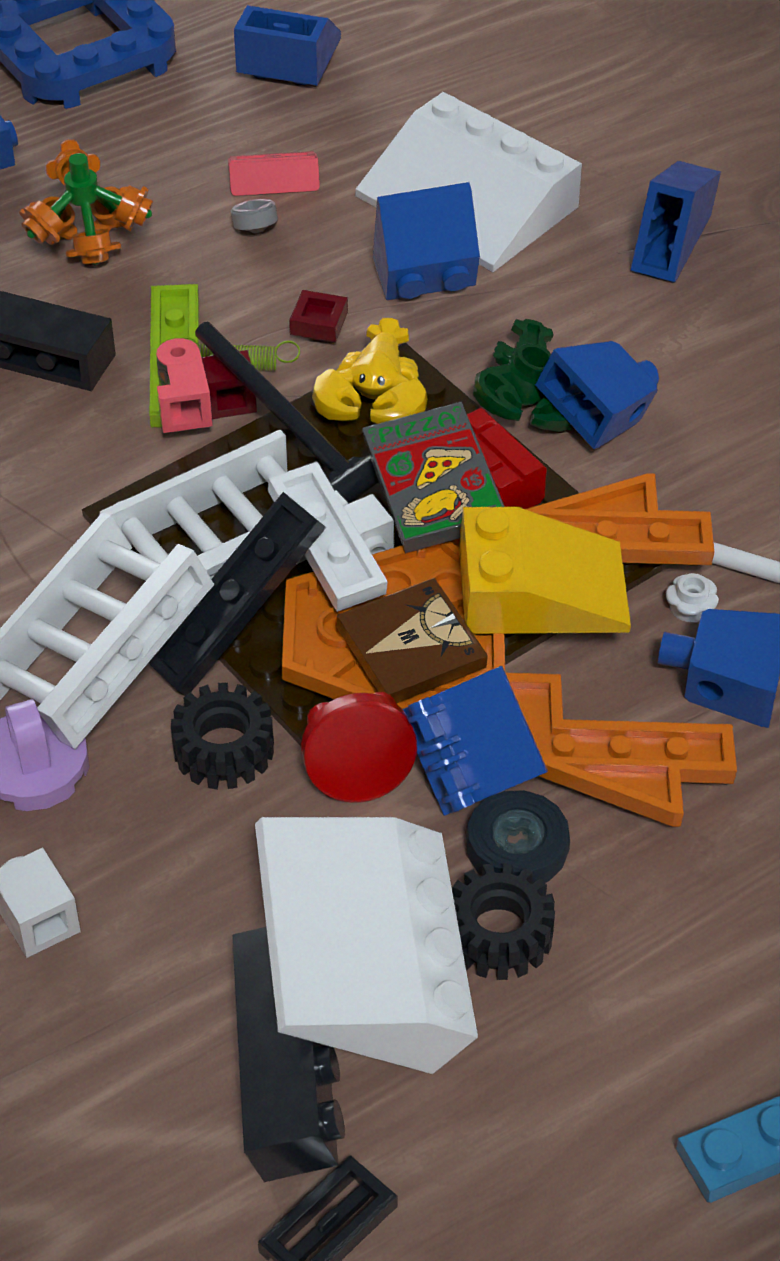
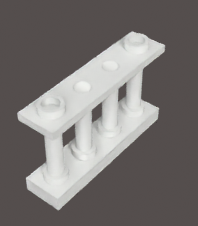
M281 430L275 431L124 501H120L100 511V514L103 511L110 513L129 543L135 547L139 554L160 564L168 554L152 534L178 523L203 552L197 557L212 579L263 517L245 497L243 492L269 482L270 477L287 472L286 435ZM336 490L335 493L343 506L347 505L348 502ZM222 502L248 531L225 543L219 540L198 515V513ZM303 555L298 563L307 560L305 555Z
M105 511L99 515L0 628V700L12 688L39 702L40 705L37 709L41 717L62 743L74 749L78 747L214 586L213 581L194 550L177 544L160 564L132 551L131 544L113 516ZM115 567L146 581L127 604L96 590ZM81 607L111 621L92 644L62 630ZM46 647L76 662L56 686L26 671Z

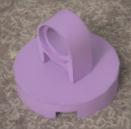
M33 699L6 706V716L0 719V799L14 802L15 809L22 811L47 809L67 800L75 792L74 784L82 777L83 773L86 776L89 770L86 738L83 739L76 749L62 743L39 714Z

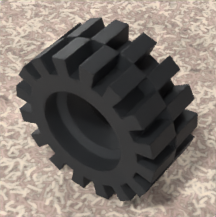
M218 683L219 691L211 693L209 685L199 687V698H196L190 692L183 697L184 706L177 704L173 711L174 719H171V734L175 762H178L179 770L183 775L190 772L191 781L195 784L200 785L204 777L207 778L208 788L218 790L219 781L227 780L228 789L238 788L237 778L242 777L246 784H249L255 780V770L263 774L268 768V759L272 760L274 736L271 709L267 702L262 704V697L256 691L247 697L246 686L237 684L235 691L229 692L228 683ZM219 728H231L244 734L239 739L224 744L211 743L202 739L208 732Z
M493 863L485 864L482 866L481 877L477 875L474 869H471L464 875V884L457 880L452 886L466 970L475 962L477 963L476 975L487 978L489 969L498 970L497 980H508V969L514 968L518 978L528 974V963L538 968L543 963L544 953L549 954L552 947L555 921V901L552 893L546 895L547 884L541 878L532 884V871L523 868L519 876L513 875L514 864L503 863V873H495ZM491 910H506L518 915L523 920V925L514 931L499 933L485 929L478 923L477 919L481 914Z

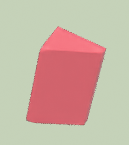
M314 151L230 156L228 158L230 189L232 195L235 196L316 191L320 187L318 157Z

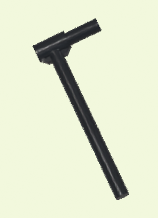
M203 322L198 326L195 336L331 472L328 481L334 491L337 490L348 504L379 483L370 456L352 457L350 460H347L210 322Z

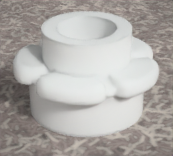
M694 573L676 577L673 585L668 586L666 590V599L670 604L671 612L678 619L685 622H700L702 612L707 609H715L719 600L716 595V585L708 578Z

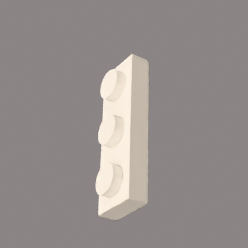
M318 462L270 477L268 492L274 502L284 492L326 527L304 555L336 612L385 595L387 579Z

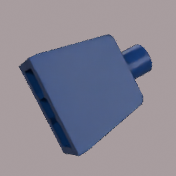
M608 341L554 349L535 385L593 449H596L633 427L642 419L658 391L659 374L652 362L644 360L637 363L620 344Z
M707 609L701 614L696 638L669 632L663 633L658 664L688 670L684 697L689 702L761 727L769 728L780 677V614Z

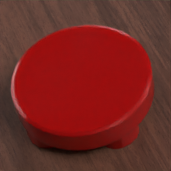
M376 692L344 695L329 703L322 702L315 705L307 715L308 725L305 728L301 743L302 759L310 780L325 795L339 801L351 803L375 800L393 791L410 773L417 754L416 735L412 725L408 722L406 713L396 704L395 699L390 694Z

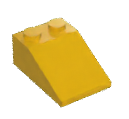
M463 507L459 556L464 621L473 634L630 633L631 622L619 541L519 507Z

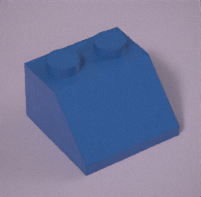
M469 182L377 197L373 260L386 300L410 299L422 294L446 290L458 291L465 287L476 285L480 253L472 189Z

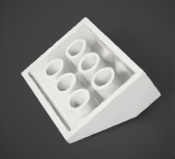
M442 92L411 115L357 186L356 197L376 207L377 197L469 182L472 189L480 253L479 265L494 272L579 207L582 163Z
M262 817L255 823L278 1032L430 1074L435 1073L478 1038L442 833L395 817Z

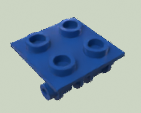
M499 666L436 695L419 700L403 709L416 735L418 757L444 816L548 772L503 666Z

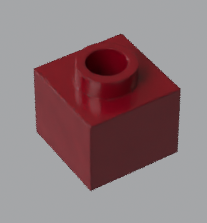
M248 350L239 351L251 363ZM215 355L202 357L210 391L212 419L256 413V396Z

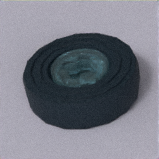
M525 790L503 791L487 797L474 809L466 828L467 855L480 875H482V866L485 864L493 863L494 872L503 873V863L514 864L513 875L516 876L520 875L523 868L532 871V884L540 878L545 883L549 882L562 870L570 850L568 821L560 808L542 795ZM520 831H523L525 836L528 833V840L520 839L516 844L508 842V835L516 836Z

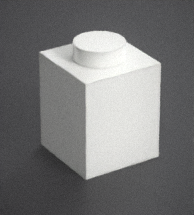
M43 847L25 856L12 858L0 867V915L26 958L81 932L75 898Z

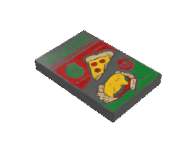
M462 402L362 428L365 445L405 553L459 539L463 507H504Z

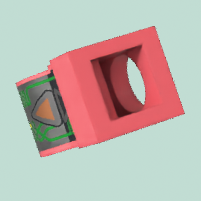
M174 338L160 344L156 353L159 376L157 393L163 433L213 426L210 391L197 344L184 338Z

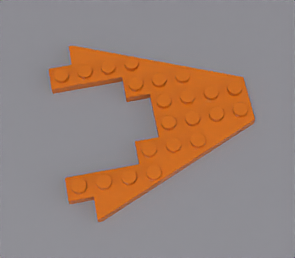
M653 473L643 474L525 509L619 541L623 563L712 565L715 551L711 512L658 510L656 479ZM460 538L405 553L403 546L372 554L388 581L386 594L336 612L314 572L287 579L282 680L332 699L353 693L378 692L337 629V615L435 578L464 620L459 556ZM474 634L488 655L486 668L396 704L404 709L410 704L436 695L499 666H503L505 671L504 634ZM506 673L548 772L539 775V777L672 827H681L684 815L681 782L734 784L737 765L732 724L563 719L561 674Z

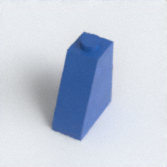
M677 161L650 180L631 271L672 282L678 279L711 217L721 171Z

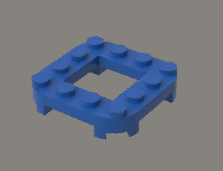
M0 0V61L21 83L23 98L33 105L40 98L45 100H63L65 109L81 105L80 90L145 67L154 77L160 76L168 71L167 61L176 52L173 20L154 0ZM85 6L94 16L105 14L121 31L115 32L101 40L90 44H82L73 50L56 55L29 25Z

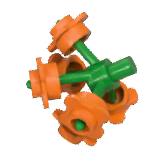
M68 139L61 143V151L55 160H51L46 164L48 177L59 179L66 190L60 198L54 196L47 197L43 201L38 200L37 202L30 203L24 209L22 208L19 214L25 221L21 225L27 232V236L40 244L46 241L48 244L53 245L61 240L60 237H64L67 240L73 239L74 249L67 250L66 256H81L83 264L98 265L100 262L109 259L108 251L121 248L120 242H111L110 229L123 227L131 232L134 224L143 226L146 218L152 216L150 209L153 201L146 198L149 189L145 186L141 190L131 185L120 189L112 186L105 188L98 186L95 173L100 169L98 156L87 154L79 148L76 140ZM69 203L81 206L85 232L77 233V228L73 225L75 212ZM92 214L97 218L95 222L93 221Z

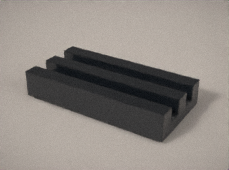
M350 1155L258 1241L259 1253L266 1260L305 1261L374 1196L375 1199L310 1260L342 1261L398 1207V1196ZM355 1179L360 1185L337 1207L328 1212L318 1222V1225L291 1251H288L284 1245Z

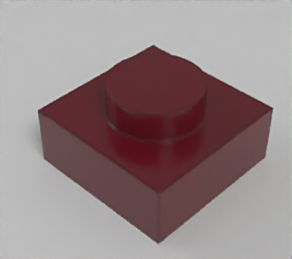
M302 290L289 319L290 335L336 342L348 313V297Z

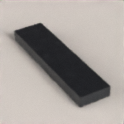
M282 492L211 579L214 586L154 655L149 664L182 694L187 695L192 692L326 527L286 493Z

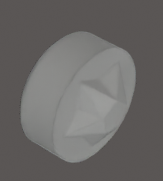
M254 199L241 202L230 211L235 229L246 230L255 234L263 232L267 226L274 224L278 220L275 202L270 199Z

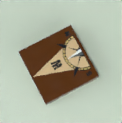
M435 578L337 615V629L376 690L390 694L396 703L487 667V653Z

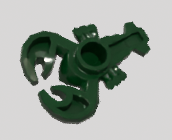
M516 319L511 328V331L520 336L515 348L508 346L502 341H498L493 356L499 366L489 367L476 374L473 384V396L479 405L490 413L514 421L520 420L523 412L521 410L522 406L538 402L531 412L530 425L550 431L570 430L573 426L535 385L551 356V353L547 350L546 342L552 340L554 336L553 331L535 320L525 319L522 321Z

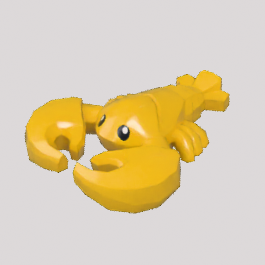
M382 318L379 325L370 324L367 328L366 336L372 339L362 352H349L337 370L328 369L316 378L312 399L317 412L328 420L347 421L358 419L360 415L359 408H361L362 403L359 394L353 386L363 396L375 399V402L372 404L373 409L370 411V418L372 422L377 424L424 412L428 400L426 390L417 378L419 374L415 361L410 358L399 357L398 344L409 341L408 328H400L398 320L393 318Z

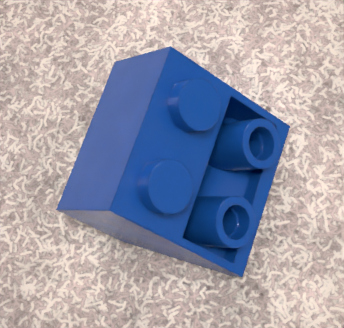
M247 5L234 28L236 72L253 75L257 78H274L292 81L299 85L310 84L317 86L341 39V30L329 18Z

